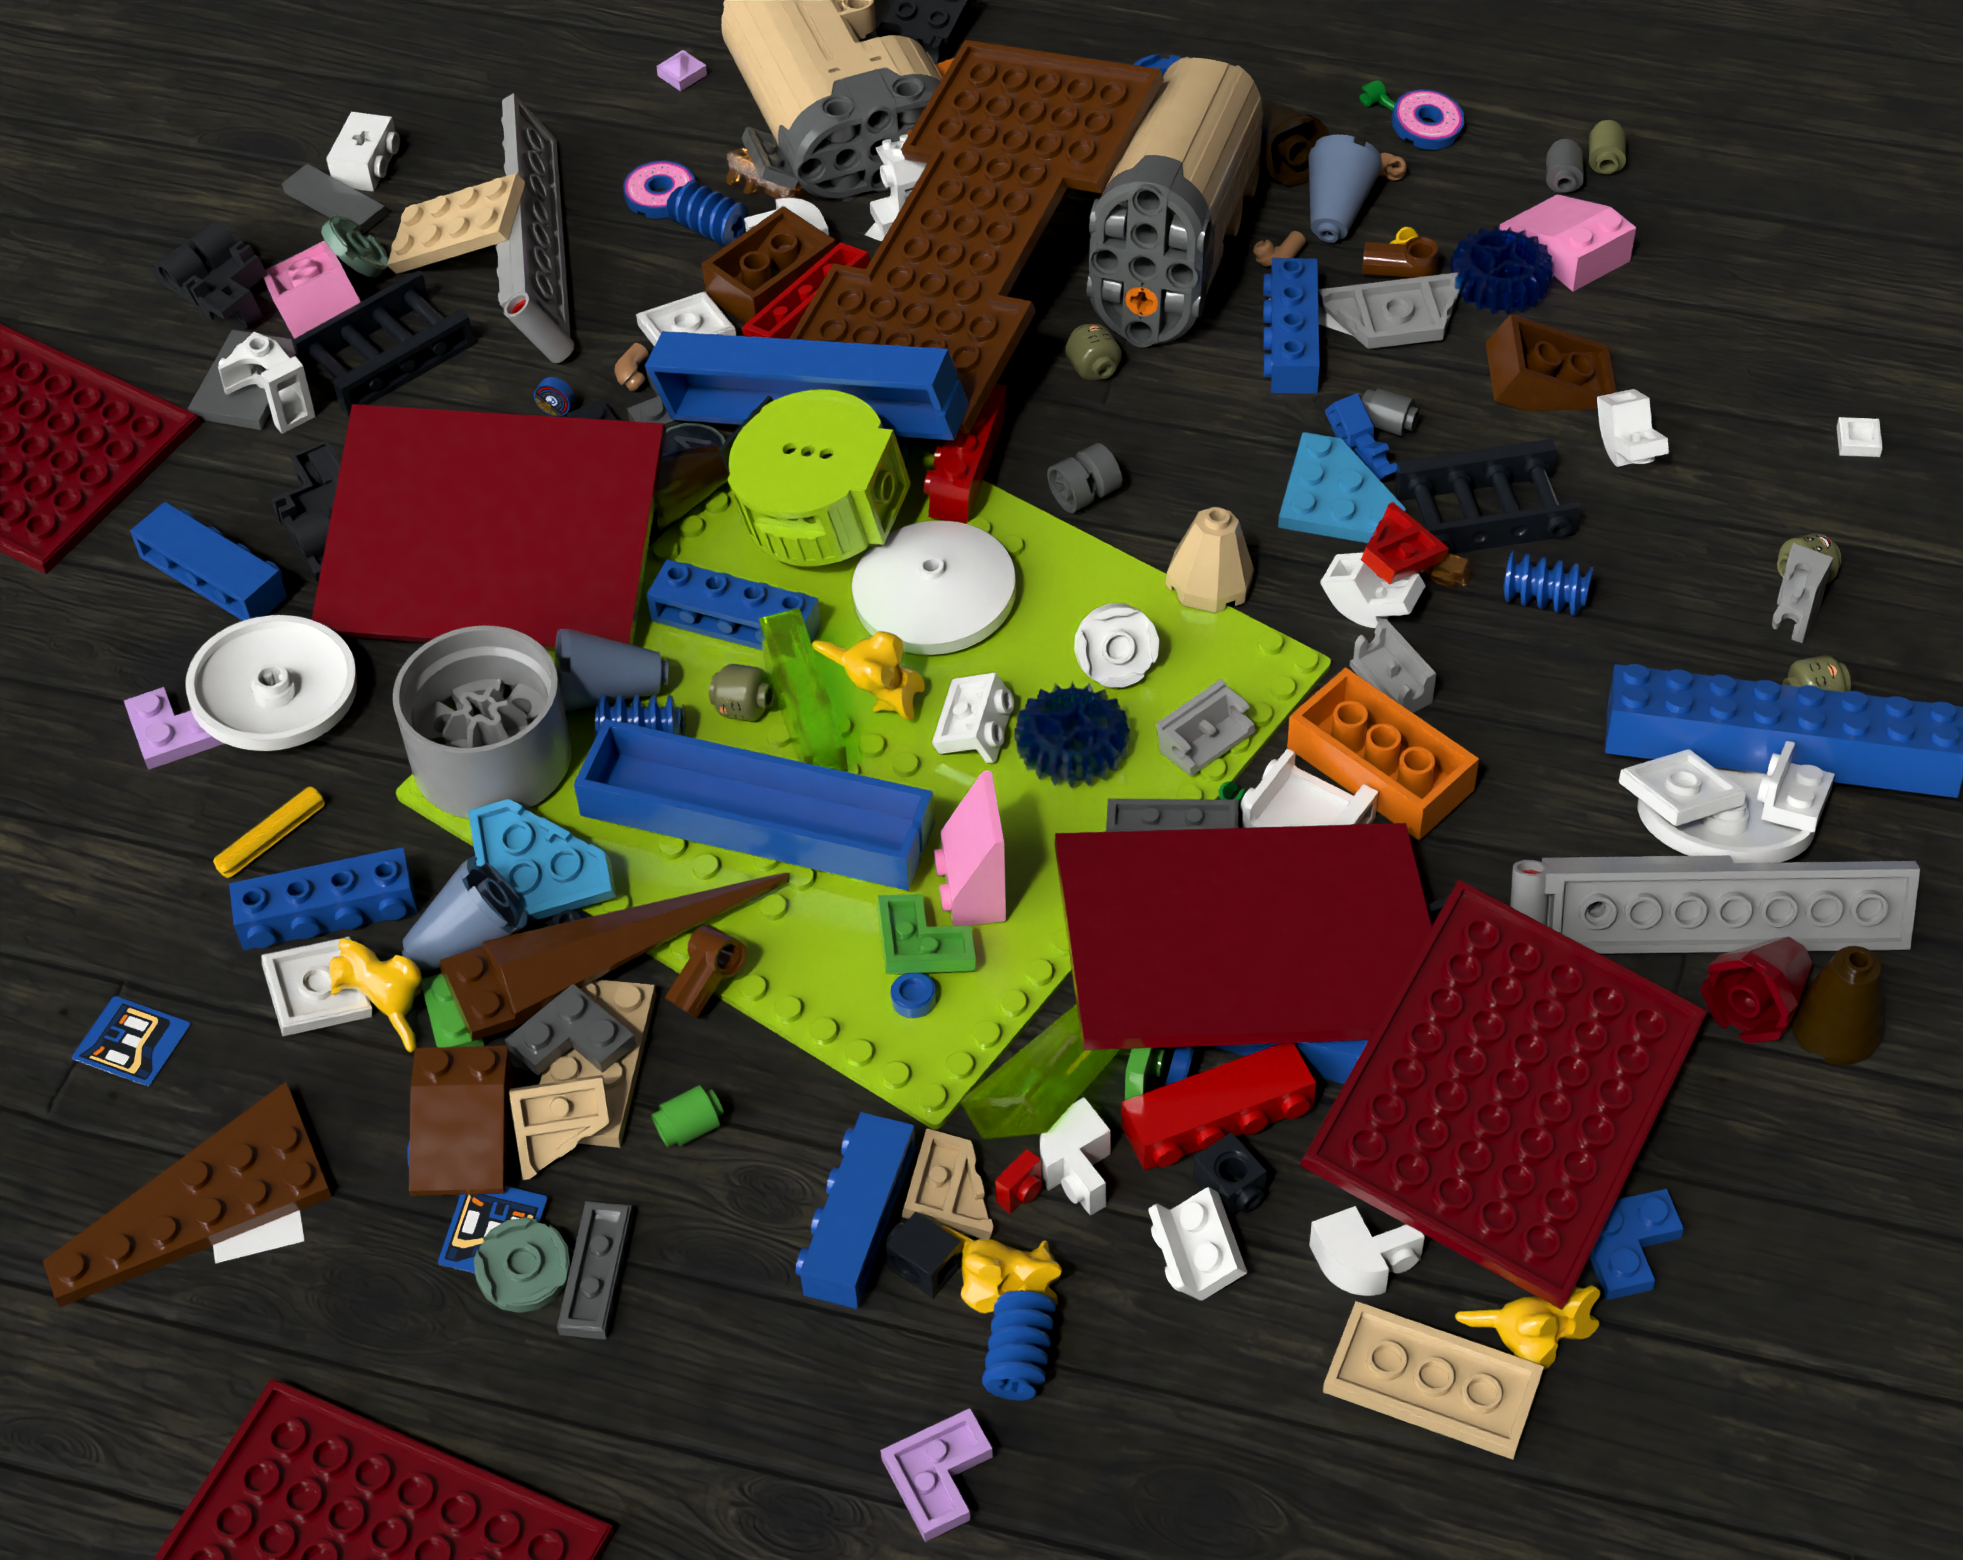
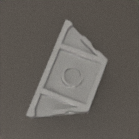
M1461 272L1318 289V304L1367 349L1443 340L1461 290L1463 276Z

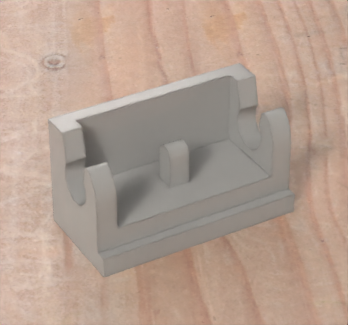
M1793 543L1777 600L1779 606L1772 619L1773 629H1778L1783 619H1792L1797 624L1794 625L1791 639L1803 643L1819 613L1833 557Z
M1387 619L1377 624L1374 631L1375 637L1369 644L1363 635L1357 638L1354 647V657L1350 660L1349 666L1359 677L1412 713L1433 702L1436 673Z
M1222 679L1218 680L1156 723L1160 752L1189 776H1193L1255 732L1254 723L1242 714L1250 709L1249 705L1241 696L1227 687L1226 682Z

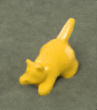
M878 631L873 637L861 639L848 650L827 641L816 640L811 644L814 650L843 666L847 676L858 688L868 691L877 698V702L872 708L873 712L880 710L896 711L903 720L913 719V697L915 693L924 692L925 682L918 672L900 665L904 646L902 640L897 635L886 631Z
M341 938L338 943L341 952L339 956L333 957L329 962V976L332 982L330 988H332L331 994L337 995L344 989L360 990L382 1013L389 1017L400 1035L406 1050L410 1053L415 1051V1033L405 1019V1016L412 1009L414 999L422 991V977L419 967L411 959L395 955L388 961H380L375 953L366 946Z
M945 1225L940 1227L961 1241V1251L963 1254L961 1270L964 1282L961 1297L969 1307L980 1313L993 1312L994 1303L1002 1294L1020 1290L1044 1294L1052 1298L1057 1305V1294L1049 1288V1285L1060 1278L1062 1268L1055 1262L1053 1255L1049 1252L1046 1240L1042 1241L1037 1249L1029 1252L1006 1246L993 1239H978L974 1241Z
M1592 1285L1584 1289L1575 1286L1562 1310L1535 1296L1516 1299L1507 1303L1502 1309L1459 1311L1455 1314L1458 1322L1471 1327L1496 1328L1505 1346L1516 1357L1542 1365L1545 1370L1555 1361L1559 1339L1582 1340L1588 1338L1597 1330L1599 1321L1590 1315V1311L1600 1296V1290Z

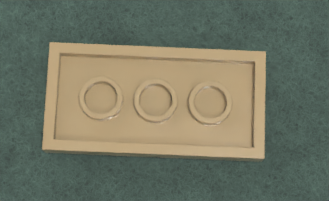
M517 173L406 207L401 216V223L396 238L392 243V251L387 266L398 274L508 241L526 182Z
M596 979L580 988V990L631 1031L635 1036L636 1045L603 1073L571 1047L542 1072L539 1084L603 1075L610 1123L578 1144L621 1148L657 994L655 985Z
M1355 1301L1326 1376L1323 1392L1514 1460L1542 1378L1544 1366Z

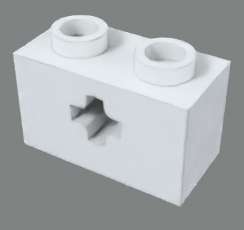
M351 112L326 158L331 177L353 189L374 192L380 179L385 177L388 163L393 154H396L399 150L400 137L395 132L392 117Z

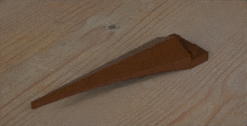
M784 872L483 941L482 947L441 959L440 970L470 1039L475 1041L517 1027L537 1014L570 985L574 984L580 989L662 943L786 884L790 873Z

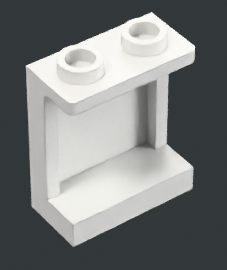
M1287 748L1278 760L1273 759L1270 761L1264 771L1260 784L1256 789L1250 788L1245 793L1240 804V811L1243 812L1242 828L1371 824L1376 818L1378 791L1363 784L1355 796L1297 768L1295 766L1296 752Z

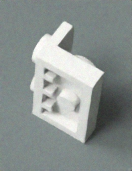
M996 672L952 679L932 741L939 754L976 749L986 763L996 762L1000 746L1004 741V733L1009 716L1014 708L1013 695Z
M1786 741L1781 755L1773 753L1767 775L1763 776L1757 801L1765 802L1761 819L1814 833L1832 789L1835 774L1822 771L1813 765L1791 763L1795 742Z
M1207 1187L1171 1210L1159 1204H1155L1148 1209L1153 1222L1151 1233L1155 1242L1163 1251L1167 1263L1165 1274L1175 1290L1202 1301L1247 1274L1217 1191Z

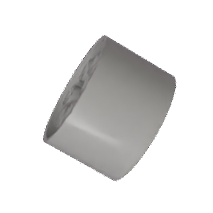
M499 626L465 627L447 632L427 642L416 650L402 666L393 688V707L416 785L423 796L437 808L455 816L469 818L468 810L511 799L527 810L544 800L563 780L572 757L570 730L554 662L545 648L533 638L519 631Z

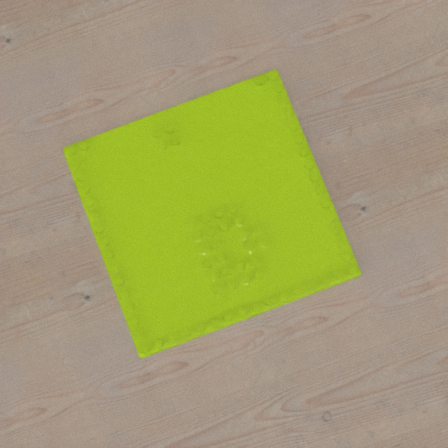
M912 444L907 469L911 485L889 533L915 523L946 521L928 517L929 494H924L923 490L927 471H934L935 469L933 466L934 455ZM983 480L967 524L992 535L1004 546L1010 555L1016 578V597L1013 607L997 630L984 640L970 647L955 652L935 655L903 652L900 665L918 672L925 682L924 692L915 693L913 697L914 717L906 721L896 711L880 710L873 712L872 708L876 704L877 698L868 691L858 688L847 676L843 666L814 650L812 645L803 661L651 621L647 593L664 562L668 559L679 563H689L718 573H728L734 577L757 583H766L770 586L796 593H805L818 598L821 626L813 642L816 640L827 641L848 650L861 639L873 637L858 618L852 593V582L856 567L869 549H865L845 560L820 566H796L777 561L762 552L753 542L727 481L667 529L648 547L633 645L660 652L661 660L668 661L667 686L660 685L659 693L654 695L657 696L660 707H665L669 695H673L677 708H681L684 704L686 737L933 791L935 825L924 853H920L921 861L909 891L581 816L574 782L595 741V713L597 706L566 712L572 740V757L568 771L550 795L535 806L527 809V811L551 821L585 843L600 848L610 857L617 897L575 909L583 911L588 917L784 872L790 873L786 884L726 911L645 953L680 974L690 958L687 950L689 939L699 927L711 925L742 941L747 951L743 967L732 977H723L713 995L929 1128L939 1129L947 1122L1072 974L1054 845L1055 833L1106 832L1108 798L1220 800V786L1224 782H1235L1287 721L1289 716L1330 670L1331 660L1326 655L1226 605L1225 610L1217 613L1182 605L1177 599L1175 588L1173 587L1171 591L1166 586V573ZM1109 603H1126L1140 609L1154 624L1159 638L1158 657L1155 663L1152 661L1149 669L1143 673L1145 676L1139 682L1126 687H1106L1098 681L1091 679L1079 666L1074 652L1075 634L1082 620L1094 609ZM547 651L554 662L555 652ZM728 664L763 669L769 678V683L775 689L774 702L771 708L766 709L763 715L755 721L721 716L709 699L710 682L715 673L720 672ZM996 672L1006 688L1011 691L1014 698V708L1010 713L1004 733V741L1000 746L996 762L986 763L976 749L939 754L932 741L952 679ZM1222 679L1226 682L1227 687L1241 696L1249 705L1250 709L1242 714L1254 723L1255 732L1196 774L1189 776L1160 752L1156 723ZM652 695L640 697L643 707H648ZM633 699L625 700L626 707H631ZM615 702L609 703V706H614ZM992 771L1004 838L1006 921L972 925L971 929L976 955L975 971L923 973L929 976L935 984L936 1004L932 1011L925 1016L919 1018L904 1017L893 1008L890 991L893 982L905 973L885 974L877 910L878 895L922 894L927 927L953 926L951 910L942 911L939 885L946 884L945 875L937 876L934 850L942 849L941 830L982 772ZM413 774L397 788L396 795L401 803L474 847L469 818L452 815L429 802L418 789Z

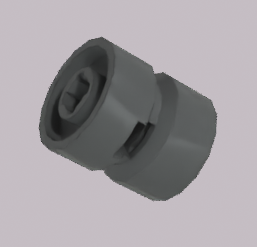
M1095 443L1079 451L1075 455V459L1068 457L1050 466L1047 470L1048 483L1055 499L1069 513H1074L1092 504L1094 497L1101 499L1119 490L1122 486V475L1118 463L1108 448L1101 443Z

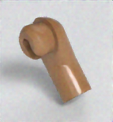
M1389 153L1380 154L1382 167L1379 177L1390 181L1401 179L1405 175L1407 168L1405 160L1402 157Z
M1292 231L1280 246L1273 247L1271 241L1266 240L1264 242L1261 240L1253 248V252L1257 256L1256 261L1260 265L1268 267L1271 266L1272 258H1294L1305 245L1306 239L1300 232Z
M634 343L615 364L614 371L617 381L621 385L625 384L630 391H636L645 381L644 375L637 371L638 367L648 357V351L643 345Z

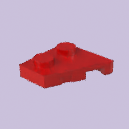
M1391 502L1387 506L1382 520L1379 521L1373 536L1370 538L1361 561L1390 585L1444 561L1449 548L1398 505Z

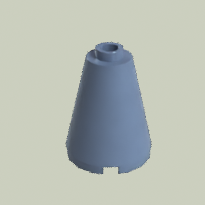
M1349 135L1321 137L1316 141L1315 147L1313 149L1311 147L1308 157L1311 230L1320 240L1325 242H1335L1346 237L1381 172L1382 159L1376 148L1366 142L1365 147L1354 143L1355 137Z
M569 628L557 631L554 665L557 671L565 712L597 706L601 694H606L608 702L614 703L618 694H623L624 700L634 699L635 695L644 697L658 694L660 685L667 686L668 661L661 660L660 652Z
M472 856L459 866L404 937L403 957L414 961L420 970L426 973H433L440 969L441 959L482 947L483 941L517 934L527 925L526 911L524 910L521 914H518L514 903L520 899L508 881L489 863L486 862L479 867L475 864L477 857Z

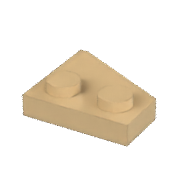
M603 1075L513 1088L509 1091L523 1180L532 1178L542 1168L558 1157H562L575 1148L582 1140L592 1136L610 1123Z
M926 1128L904 1205L903 1218L909 1219L916 1211L939 1227L945 1225L964 1235L979 1239H990L994 1226L992 1219H988L983 1199L985 1192L981 1176L976 1172V1157L972 1141Z

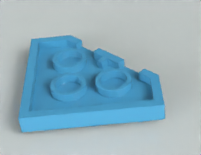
M1303 432L1279 514L1278 528L1368 543L1379 521L1382 520L1389 503L1394 502L1404 511L1405 507L1341 438Z
M511 799L468 810L475 857H477L476 864L481 867L486 862L489 863L508 881L520 898L514 903L518 914H521L524 910L526 911L527 923L559 914L565 910H573L617 897L610 857L600 848L592 844L589 845L574 837L569 831L525 810L522 805Z

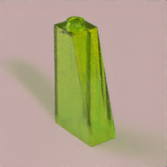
M800 608L758 618L766 674L769 678V683L774 686L775 699L799 762L848 772L846 746Z
M1075 1004L966 1095L960 1103L982 1139L1047 1133L1120 1049L1083 1050L1077 1004Z

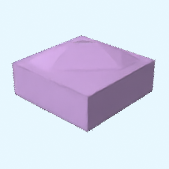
M684 50L656 66L658 76L680 92L707 75L706 65Z

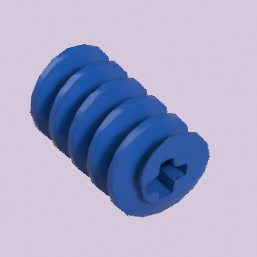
M691 180L684 187H677L670 194L666 204V214L671 221L678 222L680 225L690 228L696 233H701L704 237L713 239L718 244L727 246L744 234V218L748 215L746 205L740 202L736 203L731 197H724L721 192H713L710 187L701 186L698 181Z
M1512 550L1503 584L1505 601L1511 603L1517 593H1520L1522 606H1528L1533 597L1536 596L1538 609L1543 610L1551 599L1553 600L1554 612L1560 613L1566 603H1569L1571 616H1577L1582 607L1586 605L1594 567H1590L1584 577L1581 576L1579 564L1574 563L1568 574L1564 573L1562 560H1558L1552 570H1548L1546 557H1541L1537 565L1533 567L1530 554L1525 553L1518 564L1515 563L1514 551Z
M601 694L595 713V738L605 719L685 736V707L683 704L681 708H677L673 695L668 696L665 707H660L656 695L651 696L648 707H643L640 695L634 696L631 707H626L623 694H618L614 706H609L606 694Z
M1020 1290L1006 1292L994 1303L995 1317L991 1321L992 1334L988 1339L989 1352L985 1358L986 1370L982 1376V1384L988 1392L1007 1400L1016 1401L1031 1400L1036 1396V1390L1033 1387L1045 1382V1372L1041 1368L1048 1364V1355L1043 1350L1048 1349L1051 1344V1338L1046 1333L1053 1329V1319L1050 1315L1056 1311V1302L1052 1298L1041 1293Z

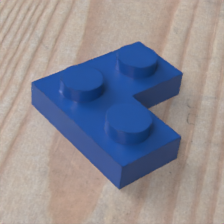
M1667 1189L1616 1200L1589 1256L1606 1300L1653 1290L1655 1279L1642 1247L1681 1239L1684 1230Z

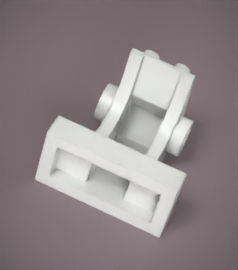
M908 134L901 135L900 141L891 142L890 139L883 140V145L876 147V151L884 164L880 166L883 184L886 188L890 187L891 196L870 202V213L883 236L887 234L912 191L905 192V190L915 186L927 163L905 160L901 148L908 138Z
M253 332L243 343L236 346L233 353L227 359L222 358L219 361L218 369L226 395L251 384H256L258 387L265 389L274 425L281 434L315 417L303 365L296 356L289 358L275 340Z

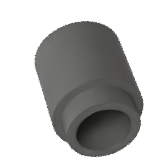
M1560 139L1552 144L1546 154V182L1548 187L1555 192H1573L1582 185L1584 180L1583 151L1575 141Z
M1380 388L1376 391L1367 389L1362 398V403L1374 428L1399 436H1404L1407 430H1414L1420 413V409L1415 407L1414 398Z

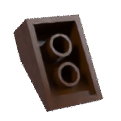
M782 206L701 263L705 291L713 302L746 324L836 246L835 239L785 206Z
M1513 314L1507 317L1485 343L1494 401L1524 411L1598 409V396L1617 393L1608 345Z
M508 1046L415 1048L410 1089V1196L504 1194L512 1114L509 1091L514 1088L515 1082Z

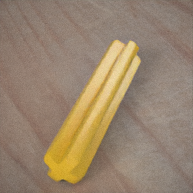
M311 786L305 788L217 855L213 860L216 869L225 878L234 876L323 808L325 803L321 794Z

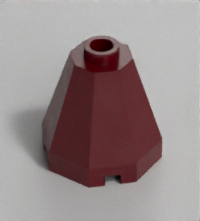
M1791 937L1771 939L1719 955L1710 964L1707 971L1710 974L1703 981L1700 991L1715 1023L1726 1030L1731 1023L1743 1031L1737 1037L1744 1042L1756 1043L1778 1040L1789 1028L1810 972L1812 961L1805 946Z

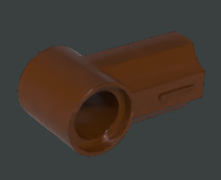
M1424 236L1412 238L1406 244L1365 242L1363 274L1404 277V279L1438 275V244L1435 240Z
M703 925L691 935L687 948L690 958L665 996L666 1000L695 1018H698L722 978L732 977L737 974L746 961L747 951L742 941L711 925Z

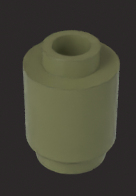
M1604 120L1597 123L1590 132L1589 165L1595 172L1600 174L1616 173L1626 163V133L1616 121Z

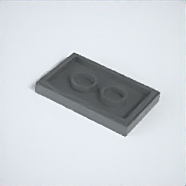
M237 330L230 332L187 408L188 411L198 415L200 420L262 430L271 414L265 389L258 387L256 384H251L226 395L218 369L219 361L222 358L227 359L233 353L236 346L243 343L252 333ZM263 335L275 340L289 358L296 356L292 344L293 339Z

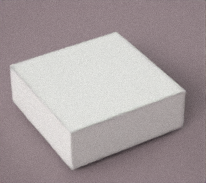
M1839 417L1837 423L1839 455L1880 457L1883 447L1879 419Z

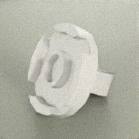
M1109 603L1094 609L1082 620L1075 634L1074 652L1079 666L1091 679L1098 681L1106 687H1126L1139 682L1145 676L1143 673L1149 669L1152 661L1155 663L1158 657L1159 638L1154 624L1140 609L1126 603Z

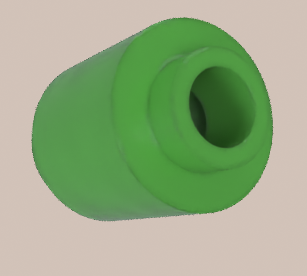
M698 1085L660 1104V1110L651 1114V1117L666 1147H670L676 1143L682 1146L719 1127L718 1117L723 1115L724 1111L714 1091L711 1089L705 1092Z

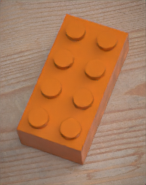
M1346 667L1289 716L1288 749L1296 752L1298 756L1353 795L1358 792L1363 784L1377 790L1376 811L1393 823H1406L1408 833L1417 840H1421L1475 789L1479 763L1478 757Z

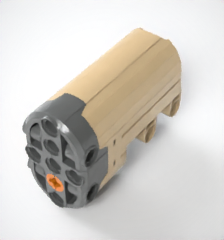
M725 0L721 23L724 42L795 177L798 178V183L801 187L816 197L835 199L842 202L856 199L860 193L873 190L881 192L890 189V187L886 188L883 184L880 166L884 164L876 151V147L883 145V140L890 139L891 142L900 141L901 135H909L941 82L942 76L928 52H925L924 48L917 41L903 36L888 35L859 42L860 39H864L865 35L871 33L876 27L874 0Z
M1188 56L1169 66L1163 75L1164 81L1118 162L1100 199L1096 198L1094 201L1089 224L1091 238L1089 254L1090 273L1086 290L1087 298H1090L1092 306L1101 321L1136 347L1145 348L1176 340L1192 327L1196 318L1201 317L1207 292L1223 256L1224 236L1237 235L1242 217L1243 197H1254L1261 159L1262 98L1254 80L1239 65L1233 66L1225 62L1204 58H1189Z

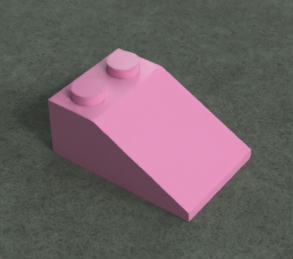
M1558 194L1500 224V230L1572 292L1630 262L1636 231L1634 225L1610 206Z
M325 241L265 270L267 276L264 277L269 292L294 339L361 302L336 254Z
M985 771L978 777L941 830L942 849L934 850L937 876L945 875L946 884L939 885L942 911L951 910L953 926H972L1006 921L1004 838L992 771Z

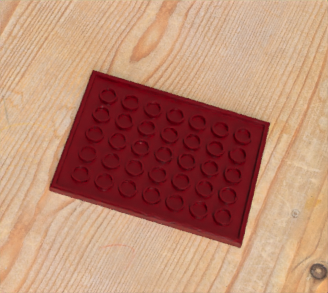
M0 324V552L44 574L49 573L201 426L199 416Z
M352 404L311 620L321 623L339 636L429 642L442 634L465 627L499 626L524 633L542 645L546 651L555 652L557 631L567 628L633 645L666 435L664 423Z
M1406 823L1055 833V853L1083 1050L1369 1040L1432 928Z
M1458 879L1304 1155L1300 1166L1562 1310L1577 1283L1707 1011Z
M271 1378L153 1560H600L615 1532L611 1524Z

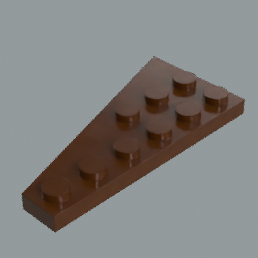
M287 1082L277 1087L45 1258L43 1264L54 1298L59 1307L332 1198Z

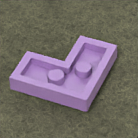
M164 687L124 700L148 770L225 744L208 734L195 720L191 710L174 716Z
M970 1408L880 1450L881 1459L925 1542L970 1521V1511L951 1477L993 1458L992 1447Z

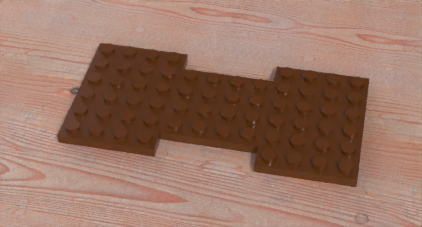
M965 40L901 148L905 160L927 163L873 258L866 269L833 263L789 339L948 349L958 374L955 380L961 381L969 402V407L958 432L969 434L1036 313L1032 301L1007 297L1067 188L1102 193L1164 81L1161 69Z

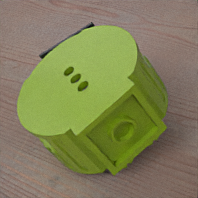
M806 390L783 396L774 401L768 395L719 448L729 474L728 483L753 542L769 557L790 565H827L850 558L877 544L884 545L911 485L894 430L884 429L878 415L866 402L854 395L836 390Z

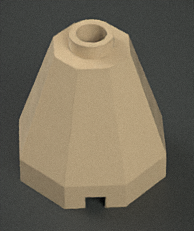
M1212 507L1198 512L1176 548L1167 571L1165 584L1171 591L1173 587L1175 588L1177 599L1182 605L1217 613L1226 609V603L1235 601V606L1245 603L1252 583L1254 568L1240 523L1231 511Z

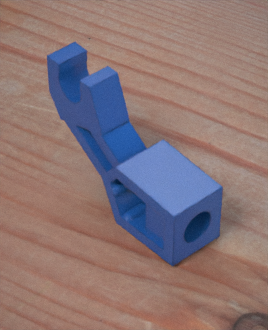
M1358 393L1334 402L1325 410L1336 438H1341L1379 480L1396 473V462L1390 464L1386 457V451L1389 450L1388 444L1374 440V426Z

